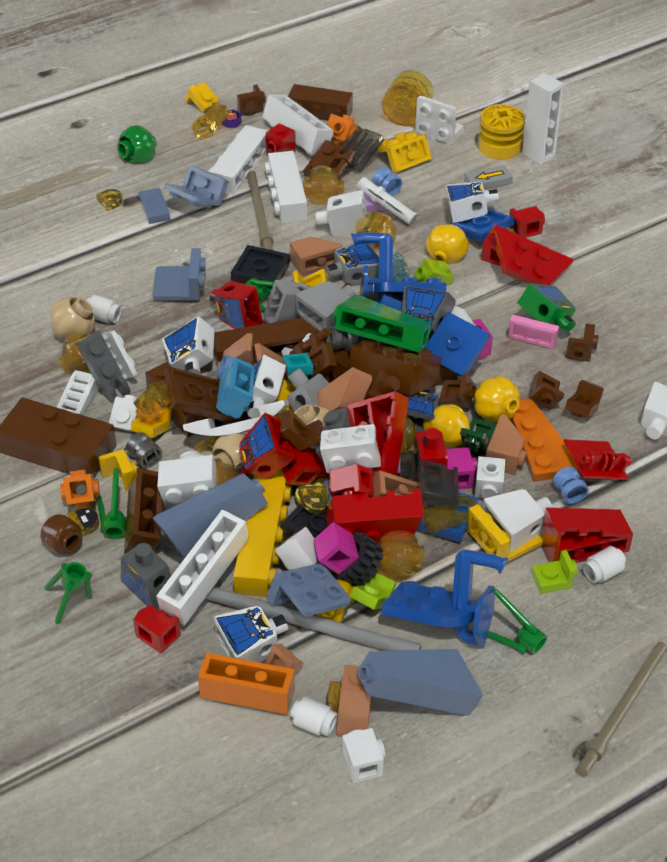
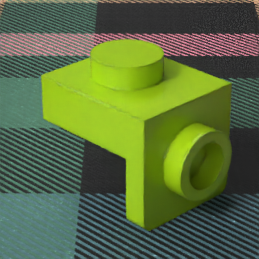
M427 258L423 260L414 273V278H417V282H426L427 278H441V283L451 285L455 279L447 263Z

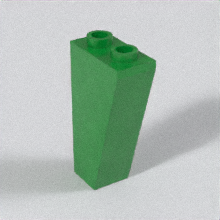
M354 295L339 304L333 316V319L336 320L334 329L416 352H420L427 347L431 322L359 295Z

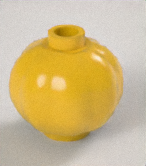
M442 224L432 229L426 240V248L434 261L454 264L461 261L467 254L469 243L464 231L458 226Z
M494 376L481 382L474 395L475 410L479 416H482L485 421L496 424L501 414L506 415L510 420L520 406V391L505 376Z
M456 405L437 406L433 412L435 418L431 422L430 420H423L424 431L428 428H436L441 431L446 449L462 447L460 431L461 428L470 429L468 417Z

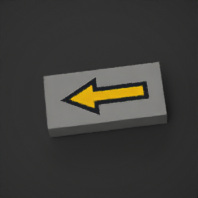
M502 165L465 173L464 180L466 183L482 182L483 188L489 189L513 183V176L506 166Z

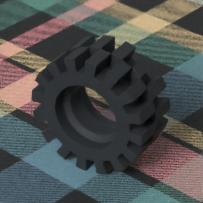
M354 532V540L359 558L340 574L332 571L336 577L348 582L353 587L364 586V581L369 583L371 581L370 576L375 577L377 574L375 569L381 567L382 564L379 560H383L384 556L381 554L383 548L380 547L379 543L362 532Z

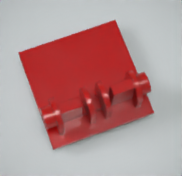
M564 439L563 442L583 478L629 479L625 469L627 466H630L631 457L627 456L626 453H615L608 441Z

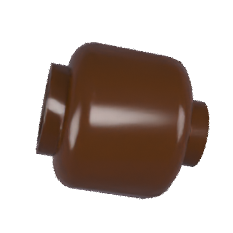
M57 514L51 516L44 522L41 528L40 538L42 543L57 554L65 555L71 553L81 543V527L66 515Z

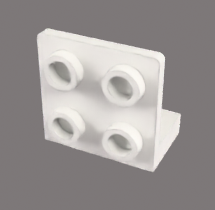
M419 96L416 107V133L425 134L427 137L452 145L464 132V125L455 122L456 107Z

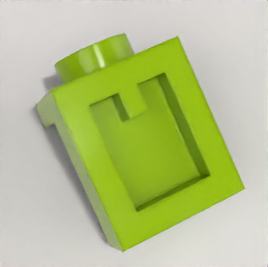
M567 550L560 552L559 561L532 565L531 573L539 593L542 594L572 588L574 576H577L578 571L575 560L570 559Z
M377 572L375 577L370 576L371 581L366 583L365 586H354L350 595L351 598L374 610L382 609V604L397 585L396 581Z

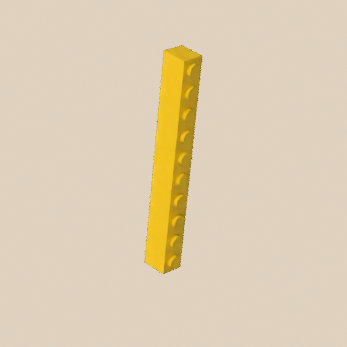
M282 380L279 394L274 402L287 400V396L296 390L289 380ZM289 404V406L282 413L286 412L289 409L293 411L291 405ZM282 413L278 415L276 418L281 420ZM282 469L268 479L254 475V479L256 478L265 489L263 496L268 504L246 521L249 539L237 556L233 575L235 593L267 597L274 575L277 573V570L273 568L274 564H279L280 557L275 552V549L278 548V543H283L284 530L280 526L288 517V506H285V503L291 501L292 486L288 485Z

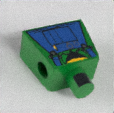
M529 284L517 302L537 321L557 325L564 332H569L575 327L576 322L571 317L576 308L556 286Z

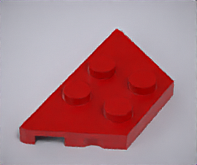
M496 224L490 231L491 236H495L497 241L495 250L500 259L502 273L526 284L550 285L574 260Z

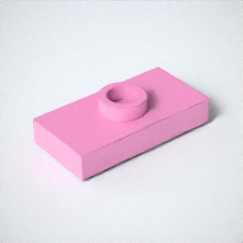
M512 314L508 338L555 350L559 326Z

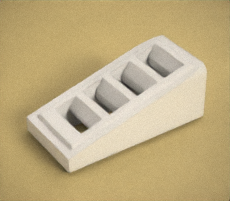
M75 370L69 379L57 408L83 415L99 390L93 375ZM67 407H70V408H74V409H76V410L74 411V410H70V409H66V408H67Z

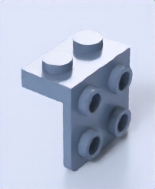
M189 165L183 186L165 184L164 188L169 190V194L173 197L187 198V203L198 207L202 205L211 208L212 205L221 206L229 181L196 166Z
M191 248L190 266H158L156 268L152 293L153 299L200 300L201 287H204L205 283L204 273L202 272H206V258L201 257V248Z
M322 563L275 573L266 598L271 606L293 602L305 616L346 607L351 600L349 595Z

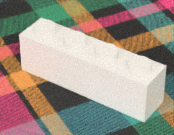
M545 73L530 81L524 124L525 131L522 142V154L539 164H543L555 156L564 83Z
M285 94L268 95L262 118L268 121L272 127L280 123L295 130L296 145L305 149L307 154L314 156L325 140L331 142L334 130Z
M245 125L237 133L233 142L228 145L223 155L219 156L216 164L210 168L209 173L229 181L225 193L235 195L247 179L248 172L253 171L266 153L265 133L268 130Z
M294 151L268 153V162H265V174L268 175V186L271 188V199L274 201L275 215L279 214L281 223L307 221V201Z
M223 509L157 594L156 597L160 610L166 612L170 618L174 615L177 616L179 623L185 626L248 541L246 521Z

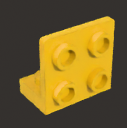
M416 131L407 134L406 132L393 135L394 139L379 140L376 142V146L370 148L371 152H387L392 172H398L432 159L426 135L417 134Z
M478 504L469 508L467 531L486 553L502 558L507 557V562L541 546L543 543V539L538 535L509 553L511 542L508 534L501 530L494 523L492 516L485 512Z

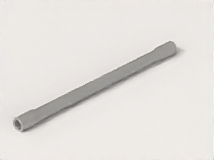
M213 587L205 597L207 600L238 609L258 606L261 607L266 617L273 618L282 614L287 623L385 651L421 650L422 648L420 643L399 637L386 636L316 615L305 616L295 609L281 605L271 606L269 602Z

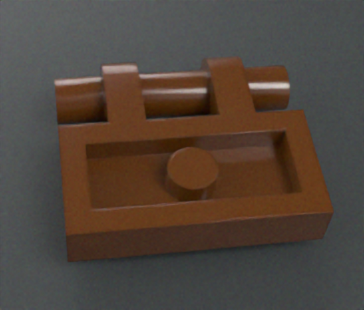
M325 140L304 168V176L323 183L326 177H329L327 183L333 186L336 181H340L343 177L346 167H350L353 163L356 151L350 148L345 153L343 146Z
M326 328L321 331H315L309 336L308 340L305 342L300 341L289 352V355L308 353L313 364V374L308 375L309 380L317 374L323 376L337 367L332 345L325 343V339L330 337V332Z

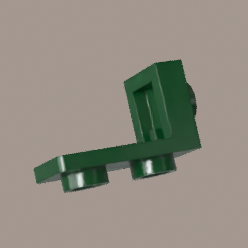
M473 417L470 429L461 428L460 435L463 447H469L470 454L486 455L497 424Z

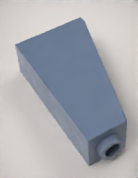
M243 473L157 514L153 519L177 552L185 559L222 509L247 521L267 505L268 502L263 496L265 489L256 478L251 481Z
M458 649L369 651L357 670L359 679L368 696L461 715H470L483 697Z

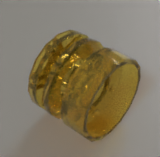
M408 70L399 73L382 99V109L386 117L400 126L406 127L416 124L417 98L419 96L433 98L431 82L426 76L417 71Z

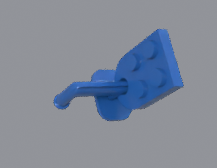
M351 233L355 247H357V244L364 243L379 244V278H368V266L364 265L363 297L367 298V293H373V284L374 293L378 294V303L381 302L383 295L391 298L392 295H404L405 286L446 292L447 283H441V278H427L426 282H417V278H403L402 282H392L393 238L387 233Z
M461 550L455 558L453 592L447 591L440 586L426 587L414 581L401 582L382 604V615L439 627H454L455 632L463 642L484 647L494 613L495 594L493 589L495 587L489 585L478 601L471 599L474 564L496 569L501 574L508 558L478 551ZM474 620L473 631H468V624Z

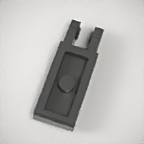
M96 331L76 342L98 387H101L109 402L114 403L115 397H118L115 389L109 384L112 381L115 382L120 393L123 395L131 393L128 383L122 377L123 374L100 331Z

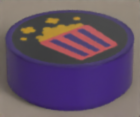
M226 110L221 113V124L225 127L234 128L242 122L241 113L237 110Z

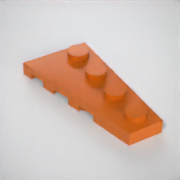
M530 398L520 399L519 409L510 421L524 438L523 450L527 451L525 461L533 482L553 479L555 474L565 467H574L581 475L563 442V438L534 401Z

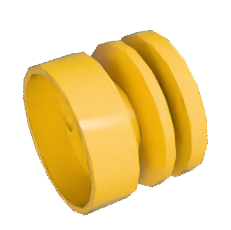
M496 104L485 108L480 115L481 122L478 139L480 152L489 158L497 160L514 158L522 150V133L525 124L524 113L520 109L506 104Z

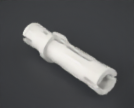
M366 177L361 178L358 182L357 189L363 190L366 195L371 197V201L374 203L378 202L408 225L415 221L418 214L386 193L385 188L382 186L378 187Z

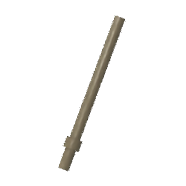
M249 171L247 176L260 230V244L265 249L273 250L274 240L272 233L268 229L256 173Z
M657 642L596 739H591L585 749L586 754L576 768V771L581 776L586 777L596 761H600L607 751L606 745L667 651L665 643Z

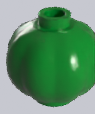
M139 125L130 126L119 136L117 150L119 155L128 163H146L154 157L157 141L151 132Z

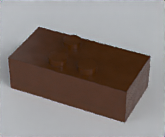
M21 397L0 424V453L69 475L72 471L86 470V474H93V478H95L100 471L99 456L112 453L117 446L114 424Z

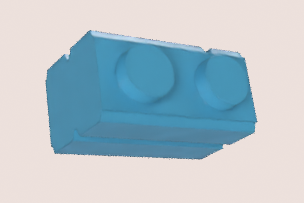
M238 358L231 360L228 368L225 369L220 377L216 404L217 410L225 415L240 418L245 411V407L249 405L253 398L256 372L254 366Z

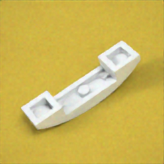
M281 400L258 406L260 416L266 412L277 417L289 406L288 400ZM260 417L220 427H215L214 419H204L184 424L183 429L191 433L208 436L243 433L249 431Z

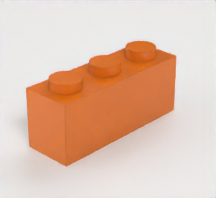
M206 653L198 675L200 698L288 715L295 692L294 669Z

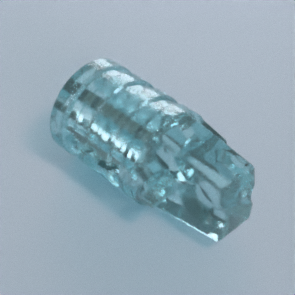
M398 251L393 255L392 282H402L403 278H410L408 265L403 255Z

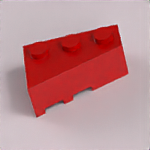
M396 391L348 404L351 427L375 425L376 443L381 458V466L370 468L372 469L373 476L378 471L397 476L409 398Z
M421 488L412 489V494L395 495V491H386V496L368 497V493L333 496L326 511L327 527L334 522L353 536L354 532H362L379 544L408 547L424 517Z
M546 508L541 535L543 543L541 546L549 562L559 561L560 552L567 550L570 559H574L576 563L586 561L587 558L609 546L620 549L623 553L630 552L633 532L620 509Z

